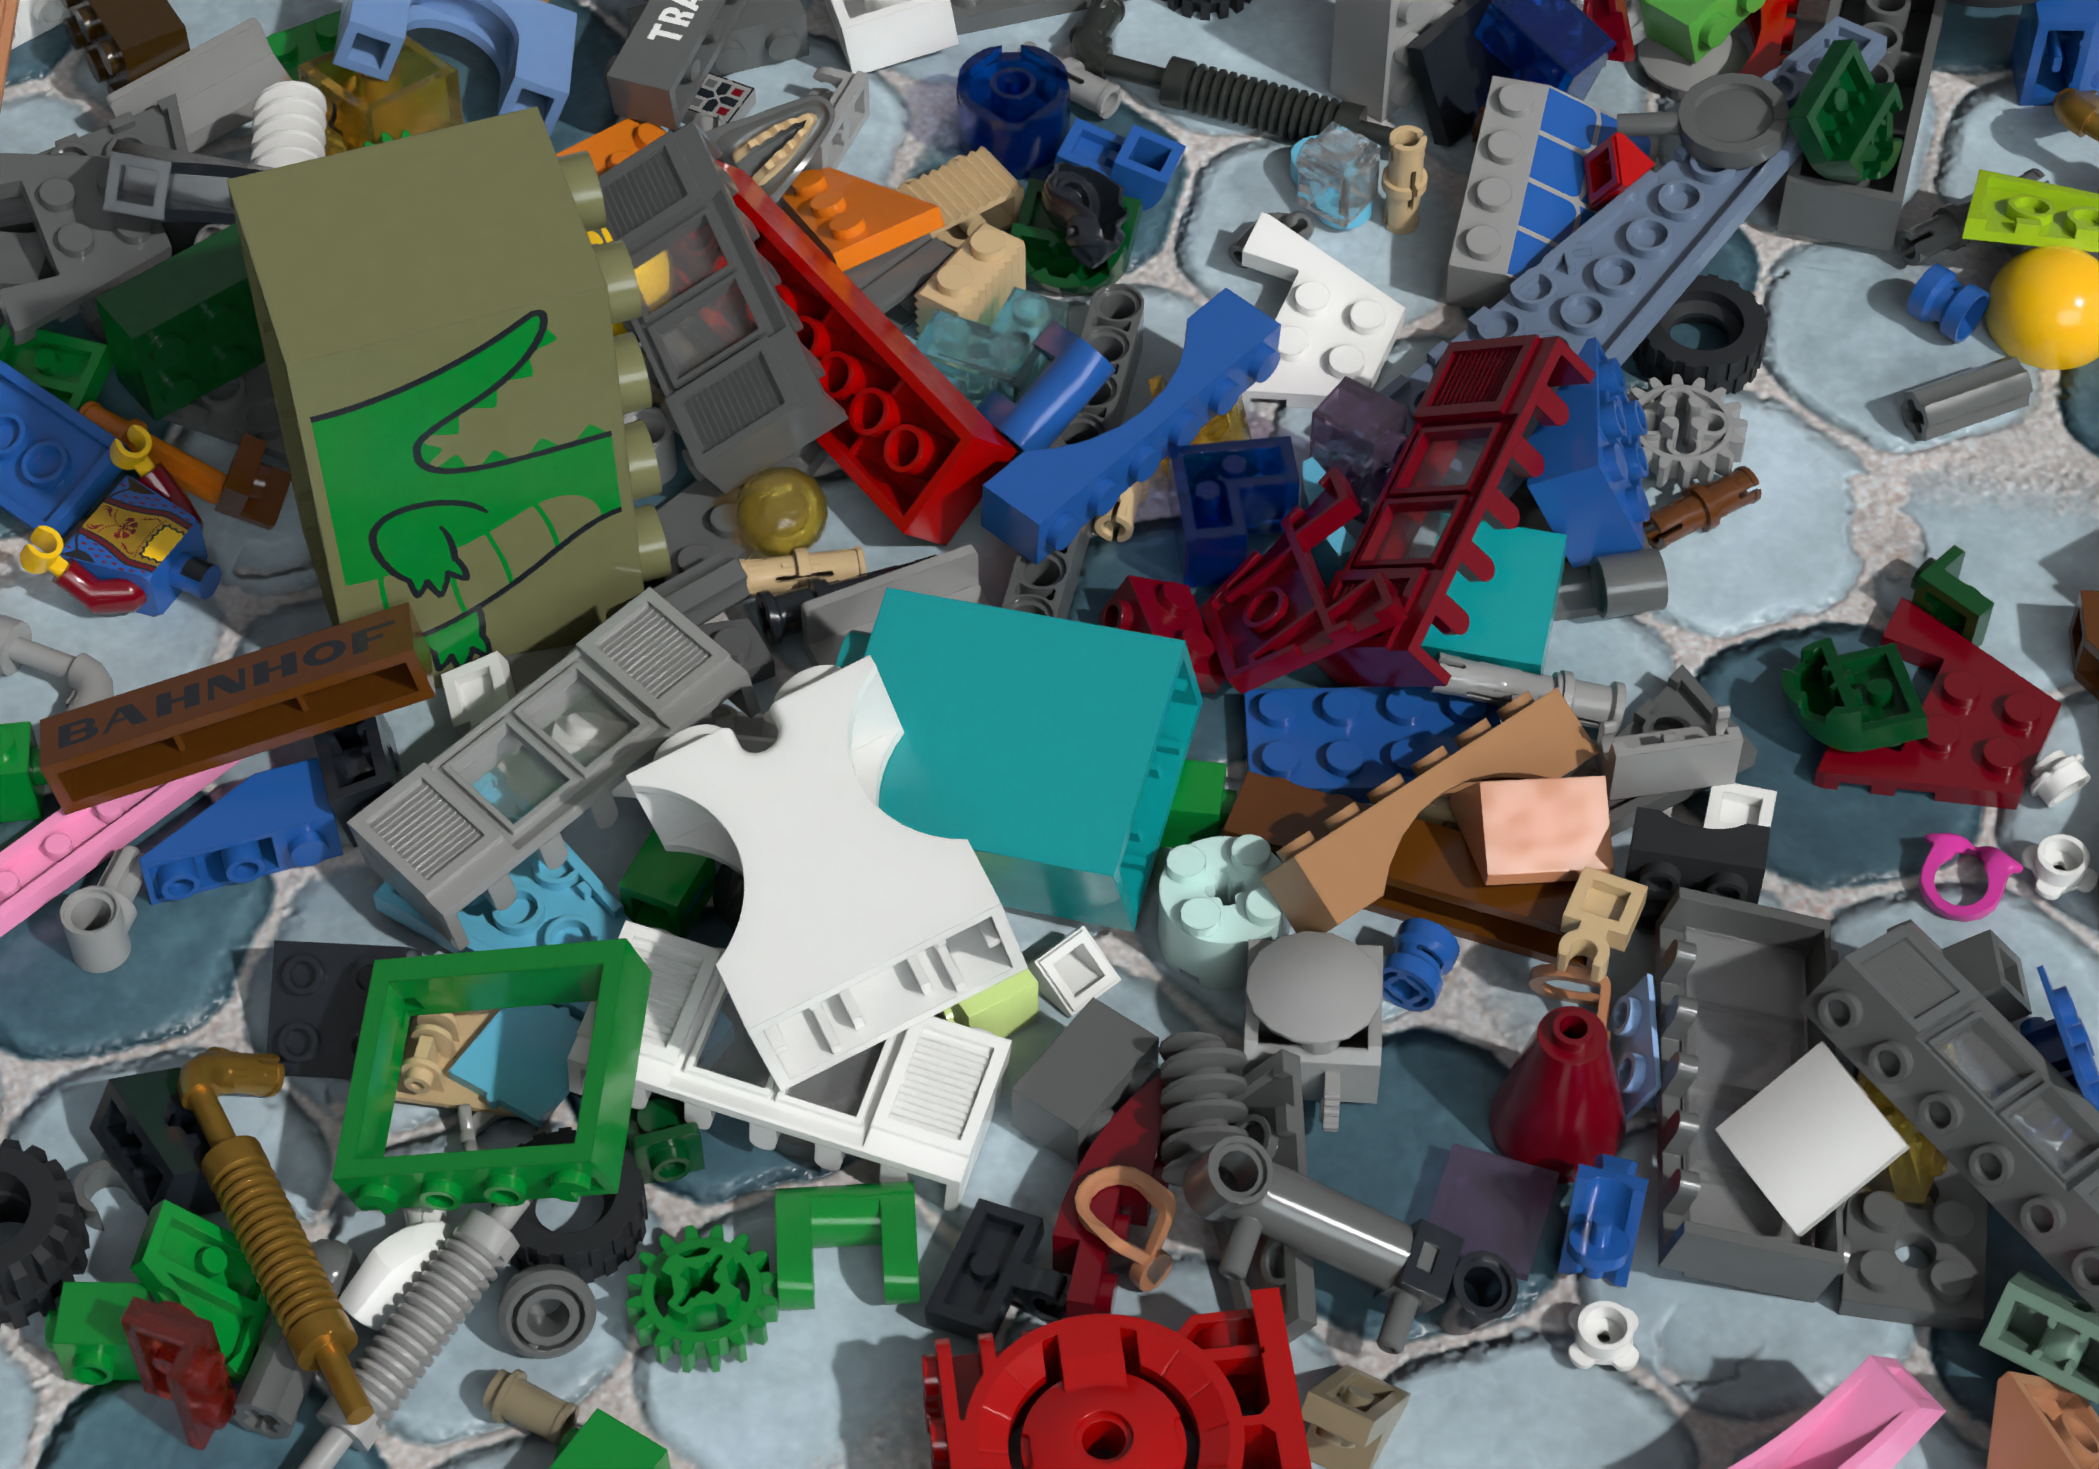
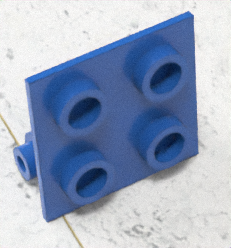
M2044 966L2036 967L2054 1019L2046 1021L2042 1017L2029 1018L2020 1024L2021 1034L2099 1111V1072L2093 1059L2095 1053L2083 1021L2077 1014L2067 986L2054 989ZM2044 1103L2041 1109L2046 1120L2048 1133L2056 1136L2062 1144L2073 1130Z

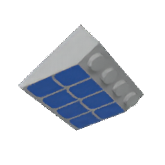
M1498 76L1492 77L1448 265L1447 305L1476 310L1485 306L1491 309L1510 293V284L1528 269L1541 263L1546 254L1600 211L1590 210L1583 158L1613 133L1617 132V117L1551 85ZM1628 137L1654 163L1656 162L1660 142L1659 137Z

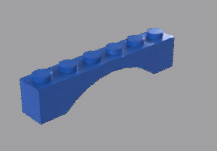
M1228 288L1223 289L1187 319L1184 349L1179 366L1165 389L1142 412L1121 426L1086 441L1057 448L1024 451L983 484L981 526L1035 565L1040 563L1055 549L1060 551L1066 548L1074 540L1080 528L1096 515L1103 516L1114 507L1122 493L1137 481L1144 482L1149 479L1164 458L1178 447L1180 449L1187 447L1195 439L1200 428L1217 414L1222 416L1228 413L1243 392L1255 382L1262 383L1273 374L1280 361L1278 346L1281 324Z

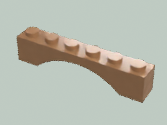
M1555 688L1536 701L1529 691L1523 693L1496 711L1502 721L1496 727L1492 728L1487 718H1484L1453 738L1460 750L1451 756L1442 745L1412 764L1410 767L1417 777L1406 784L1400 773L1367 793L1366 795L1373 806L1364 812L1360 810L1356 802H1353L1323 821L1322 825L1328 835L1316 841L1309 830L1276 851L1283 864L1262 876L1261 879L1296 933L1303 931L1326 933L1382 897L1385 891L1389 867L1402 836L1420 811L1431 802L1450 798L1451 794L1482 781L1561 778L1598 754V749L1559 689Z

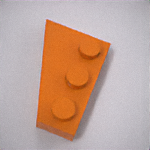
M828 166L820 170L811 169L801 172L779 199L782 209L843 272L945 226L939 206Z

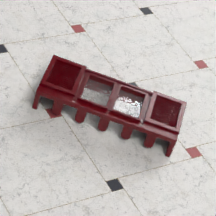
M1537 334L1450 342L1412 417L1416 422L1343 570H1337L1327 590L1333 605L1380 570L1394 585L1408 618L1392 628L1314 662L1341 687L1447 686L1451 675L1420 646L1431 624L1444 635H1463L1469 628L1470 620L1468 614L1446 592L1457 571L1469 582H1488L1494 576L1495 566L1492 559L1472 541V538L1482 518L1495 530L1514 529L1519 523L1520 514L1518 508L1497 486L1507 466L1520 478L1539 477L1544 471L1545 464L1542 455L1522 437L1531 416L1533 415L1545 427L1566 424L1569 418L1568 406L1550 387L1590 384L1595 376V372L1559 336L1540 338Z

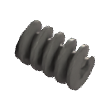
M1180 1032L1170 1035L1161 1041L1159 1053L1164 1061L1161 1064L1159 1078L1165 1086L1160 1095V1105L1165 1112L1160 1122V1130L1166 1138L1161 1146V1158L1166 1164L1162 1170L1161 1178L1166 1184L1182 1187L1184 1173L1189 1164L1225 1137L1234 1135L1249 1137V1133L1245 1129L1229 1125L1246 1119L1248 1107L1242 1102L1228 1099L1244 1094L1247 1090V1081L1244 1077L1229 1073L1244 1068L1247 1063V1056L1243 1051L1228 1048L1223 1038L1212 1033ZM1219 1166L1218 1172L1222 1182L1233 1175L1225 1167Z

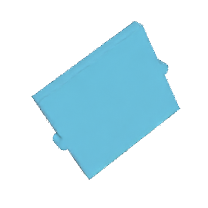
M552 1005L502 1008L448 1071L449 1078L486 1098L491 1109H497L501 1106L536 1127L541 1128L570 1093L567 1058L576 1040L581 1021L572 1017L570 1009L565 1006L558 1009Z

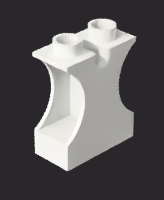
M871 655L844 668L835 665L814 666L797 673L787 680L778 690L774 703L769 709L778 729V737L775 743L765 751L752 753L744 750L730 728H721L710 724L696 725L686 728L667 739L657 750L652 763L625 775L666 851L686 852L705 856L729 866L744 877V898L740 919L735 933L725 952L716 963V967L749 1036L781 1092L1028 969L1003 906L968 839H949L918 832L897 822L879 808V792L883 773L895 746L904 735V730Z

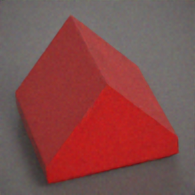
M1613 133L1583 158L1590 210H1600L1655 165L1623 133Z

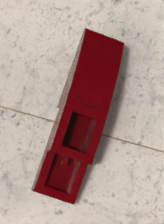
M1159 1075L1137 1091L1118 1110L1109 1123L1106 1124L1091 1144L1077 1168L1061 1204L1052 1235V1270L1072 1275L1066 1299V1318L1086 1314L1113 1313L1118 1288V1274L1109 1273L1113 1255L1124 1256L1109 1247L1103 1240L1087 1231L1078 1220L1074 1199L1078 1186L1088 1175L1105 1167L1120 1165L1137 1168L1150 1175L1168 1189L1169 1184H1166L1161 1178L1162 1170L1166 1166L1161 1158V1146L1166 1138L1160 1130V1122L1165 1114L1160 1105V1095L1165 1086L1162 1084ZM1108 1186L1100 1190L1091 1200L1090 1210L1095 1217L1127 1242L1129 1241L1131 1224L1148 1226L1152 1205L1140 1191L1131 1186Z

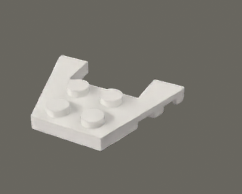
M1261 212L1242 251V265L1291 281L1293 284L1275 321L1281 324L1278 352L1280 353L1279 364L1266 381L1262 383L1255 382L1243 392L1236 404L1250 405L1252 398L1286 400V407L1357 411L1367 402L1404 324L1406 308L1271 215Z

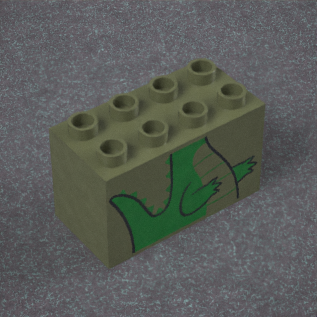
M538 106L227 179L301 528L332 626L409 602L430 648L435 689L444 687L441 674L495 651H498L502 656L575 645L618 612L623 605L644 591V582L671 576V563L667 543L654 505L651 503L634 508V500L662 493L660 470L654 446L643 420L624 424L623 418L624 414L652 407L649 377L635 334L628 332L614 336L612 324L642 317L641 297L634 267L622 239L591 245L587 232L605 228L607 225L603 195L593 161L587 150L557 157Z

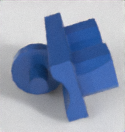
M1599 1154L1596 1155L1594 1167L1579 1164L1558 1272L1568 1275L1583 1273L1590 1279H1600L1603 1277L1613 1285L1627 1287L1649 1179L1636 1177L1638 1166L1636 1162L1611 1155Z

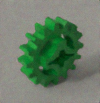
M689 1225L685 1229V1241L676 1244L672 1238L663 1234L659 1237L661 1249L659 1256L643 1251L639 1254L640 1274H630L627 1277L630 1298L626 1300L629 1324H635L636 1339L640 1347L654 1343L655 1357L658 1363L663 1364L676 1354L681 1356L683 1372L690 1373L697 1359H707L708 1366L714 1373L720 1371L721 1356L730 1353L734 1359L743 1363L747 1360L745 1343L748 1340L760 1345H765L768 1341L766 1323L777 1322L779 1317L776 1298L778 1297L777 1273L770 1272L769 1257L765 1250L756 1251L751 1254L748 1235L742 1233L730 1243L724 1241L723 1226L715 1225L710 1232L709 1238H699L695 1227ZM740 1279L745 1283L750 1292L747 1302L741 1299V1291L737 1288V1283ZM659 1294L665 1297V1304L668 1309V1314L665 1317L661 1315L656 1306Z

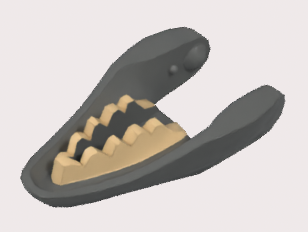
M817 95L808 96L718 126L705 133L719 146L723 154L717 160L744 170L777 203L809 163L829 133L834 122L835 110L830 101L825 97Z

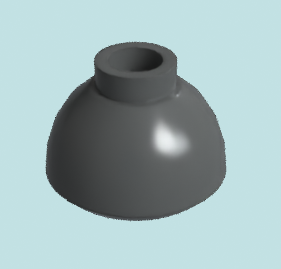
M553 1263L532 1265L513 1276L504 1288L498 1303V1326L505 1342L519 1354L535 1359L560 1357L576 1349L590 1334L596 1320V1301L585 1280L569 1268Z

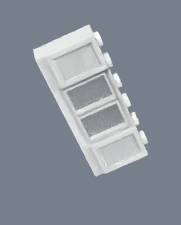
M627 920L625 921L618 939L627 938L652 972L631 1108L644 1109L651 1093L654 1092L683 1101L685 1121L687 1123L696 1122L699 1129L702 1130L710 1128L716 1112L749 1122L750 1142L764 1150H773L781 1133L815 1143L814 1161L820 1167L827 1170H839L847 1153L881 1164L880 1183L908 1181L910 1175L914 1174L946 1184L944 1210L957 1214L1007 1079L1012 1040L996 1036L981 1028L967 1027L932 1016L781 1092L749 1036L716 967V963L726 949L713 948L675 936L663 929L649 928ZM590 1001L577 1031L576 1040L567 1058L569 1091L580 1095L583 1093L597 1001Z

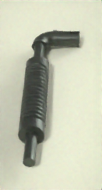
M1092 0L1081 22L1076 23L1070 31L1069 39L1073 56L1084 64L1086 71L1104 80L1109 76L1160 90L1159 102L1163 106L1178 110H1185L1187 108L1190 113L1197 111L1199 115L1205 116L1208 114V117L1212 119L1218 116L1220 121H1225L1228 118L1229 123L1235 124L1238 121L1239 126H1246L1248 123L1250 129H1255L1258 126L1261 132H1265L1268 129L1269 134L1274 135L1278 132L1280 137L1289 135V138L1292 140L1297 139V137L1301 140L1315 135L1328 136L1341 142L1352 156L1356 154L1361 143L1390 151L1389 137L1395 128L1367 121V106L1349 101H1343L1340 104L1338 98H1332L1329 101L1328 96L1322 95L1319 98L1318 93L1315 92L1309 96L1307 90H1301L1299 93L1298 88L1291 87L1289 90L1288 86L1284 84L1278 87L1276 82H1271L1268 85L1267 80L1261 79L1258 82L1257 77H1250L1248 80L1246 74H1240L1238 77L1237 72L1231 71L1228 74L1227 69H1220L1218 71L1215 66H1210L1208 69L1207 64L1201 63L1197 66L1196 61L1172 56L1166 68L1114 55L1113 49L1110 48L1112 44V38L1110 37L1117 25L1123 20L1126 12L1121 0H1109L1105 8H1101L1105 0Z

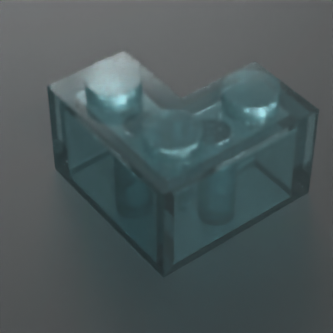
M1014 287L991 326L936 310L915 346L975 408L991 389L996 390L1015 403L1050 363L1033 346L1032 342L1051 320L1069 330V303Z

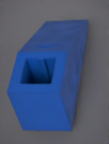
M318 757L254 773L140 857L139 863L151 905L169 900L186 899L196 893L234 883L251 882L261 876L299 866H313L323 860L343 855L334 812L328 803Z

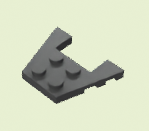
M0 153V200L19 195L23 196L55 277L0 289V308L15 346L35 338L36 329L54 319H57L60 323L79 313V305L172 257V246L161 220L103 210L110 156Z

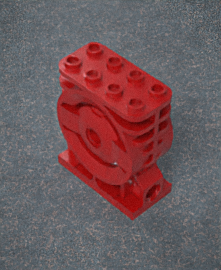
M1279 1287L1250 1290L1249 1309L1191 1315L1177 1332L1158 1323L1138 1317L1119 1314H1086L1054 1321L1037 1329L1020 1331V1338L1005 1350L995 1351L993 1333L989 1332L977 1334L978 1353L952 1356L949 1337L934 1339V1353L921 1354L924 1411L927 1434H930L932 1469H1012L1008 1455L1009 1437L1022 1425V1469H1186L1187 1440L1184 1427L1199 1440L1200 1455L1196 1469H1312ZM1254 1410V1415L1242 1416L1241 1411ZM1099 1449H1107L1116 1452L1118 1456L1102 1460L1096 1459L1089 1454Z

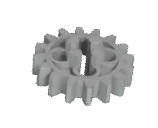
M1673 374L1671 385L1664 386L1661 381L1653 377L1649 379L1647 392L1637 387L1630 389L1629 400L1637 399L1645 413L1648 432L1646 435L1640 436V442L1647 458L1649 472L1656 474V486L1662 488L1668 479L1677 480L1681 491L1689 487L1691 479H1698L1705 486L1713 482L1714 472L1725 476L1732 472L1733 462H1741L1748 422L1747 420L1740 419L1742 406L1739 402L1724 404L1726 389L1720 387L1712 392L1704 390L1705 379L1700 377L1694 381L1692 386L1684 385L1680 374ZM1675 410L1685 414L1681 438L1683 446L1686 447L1685 454L1675 450L1679 430V420L1677 417H1674Z

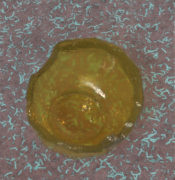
M770 467L758 472L748 480L737 497L735 523L746 544L765 556L792 555L793 548L806 547L808 551L820 540L826 528L828 508L825 494L814 478L795 467Z

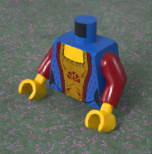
M133 424L129 427L126 434L130 442L137 447L138 452L133 453L126 450L122 443L115 438L110 446V459L114 465L121 469H135L140 476L134 479L126 475L64 547L63 539L56 530L48 526L36 527L30 536L31 542L45 553L38 551L31 544H26L20 552V563L27 572L33 574H42L49 570L54 574L52 582L93 614L136 612L156 617L164 614L182 591L204 600L211 597L219 585L221 569L219 566L207 561L208 554L202 534L204 523L187 494L161 462L154 464L147 456L152 446L151 436L145 428Z

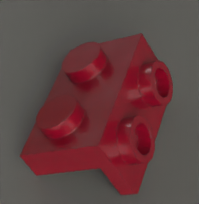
M1128 575L1099 613L1100 625L1185 640L1200 692L1215 694L1226 680L1214 643L1211 640L1189 585Z

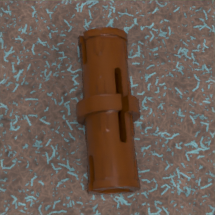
M1739 466L1733 472L1705 486L1693 484L1682 491L1681 498L1650 512V520L1643 522V528L1651 524L1654 525V527L1644 531L1649 545L1652 548H1657L1659 551L1663 550L1669 544L1701 528L1703 532L1716 528L1720 524L1721 518L1748 504L1758 502L1761 499V489L1756 488L1750 492L1747 491V489L1760 484L1757 477L1748 467Z

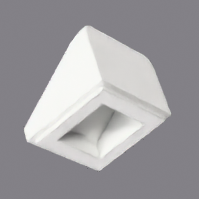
M1085 926L1070 932L1027 963L1029 971L1038 981V990L1068 1018L1083 1009L1093 997L1095 999L1121 981V978Z

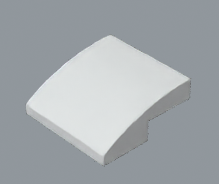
M1823 1041L1715 1128L1760 1190L1792 1230L1801 1237L1911 1148Z

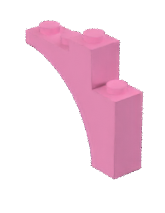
M1869 1355L1849 1377L1797 1422L1752 1454L1726 1469H1892L1946 1410L1897 1359Z

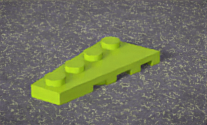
M1979 169L1962 239L2038 247L2068 246L2082 251L2099 253V194Z

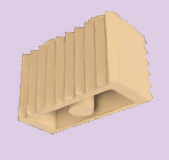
M982 146L976 152L970 151L967 156L958 155L952 158L946 165L942 164L938 171L932 169L929 175L922 174L919 179L910 178L904 181L898 188L892 189L939 206L945 226L931 232L930 235L932 239L937 237L954 251L982 223H987L1002 231L1011 228L1012 223H1018L1024 200V187Z
M987 223L980 224L915 293L914 296L917 301L914 304L918 308L915 311L918 316L915 319L918 324L915 328L918 334L915 337L919 342L959 362L966 361L967 354L974 353V347L981 346L980 340L987 339L988 332H994L993 325H1000V318H1006L1007 311L1013 310V304L1020 303L1019 297L1026 296V248L1024 241Z

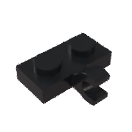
M979 1198L925 1307L926 1324L977 1341V1334L989 1332L993 1333V1338L995 1339L1013 1300L1020 1303L1028 1312L1042 1320L1049 1322L1061 1320L1066 1310L1067 1295L1062 1292L1068 1282V1277L1052 1269L1038 1268L1030 1265L1045 1234L1043 1218Z

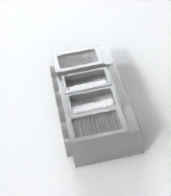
M648 587L576 643V647L570 650L559 663L533 683L520 689L514 698L483 722L471 727L465 736L433 761L423 762L347 821V824L366 864L460 952L470 942L457 913L482 893L485 899L497 910L502 911L509 908L517 897V891L509 872L533 853L550 870L557 869L563 865L568 857V850L560 831L584 812L586 817L598 828L607 829L612 826L618 818L619 811L611 791L627 779L625 775L652 763L657 750L667 739L692 726L703 724L716 725L711 711L726 699L730 700L751 719L761 712L749 673L735 662L725 649L651 587Z

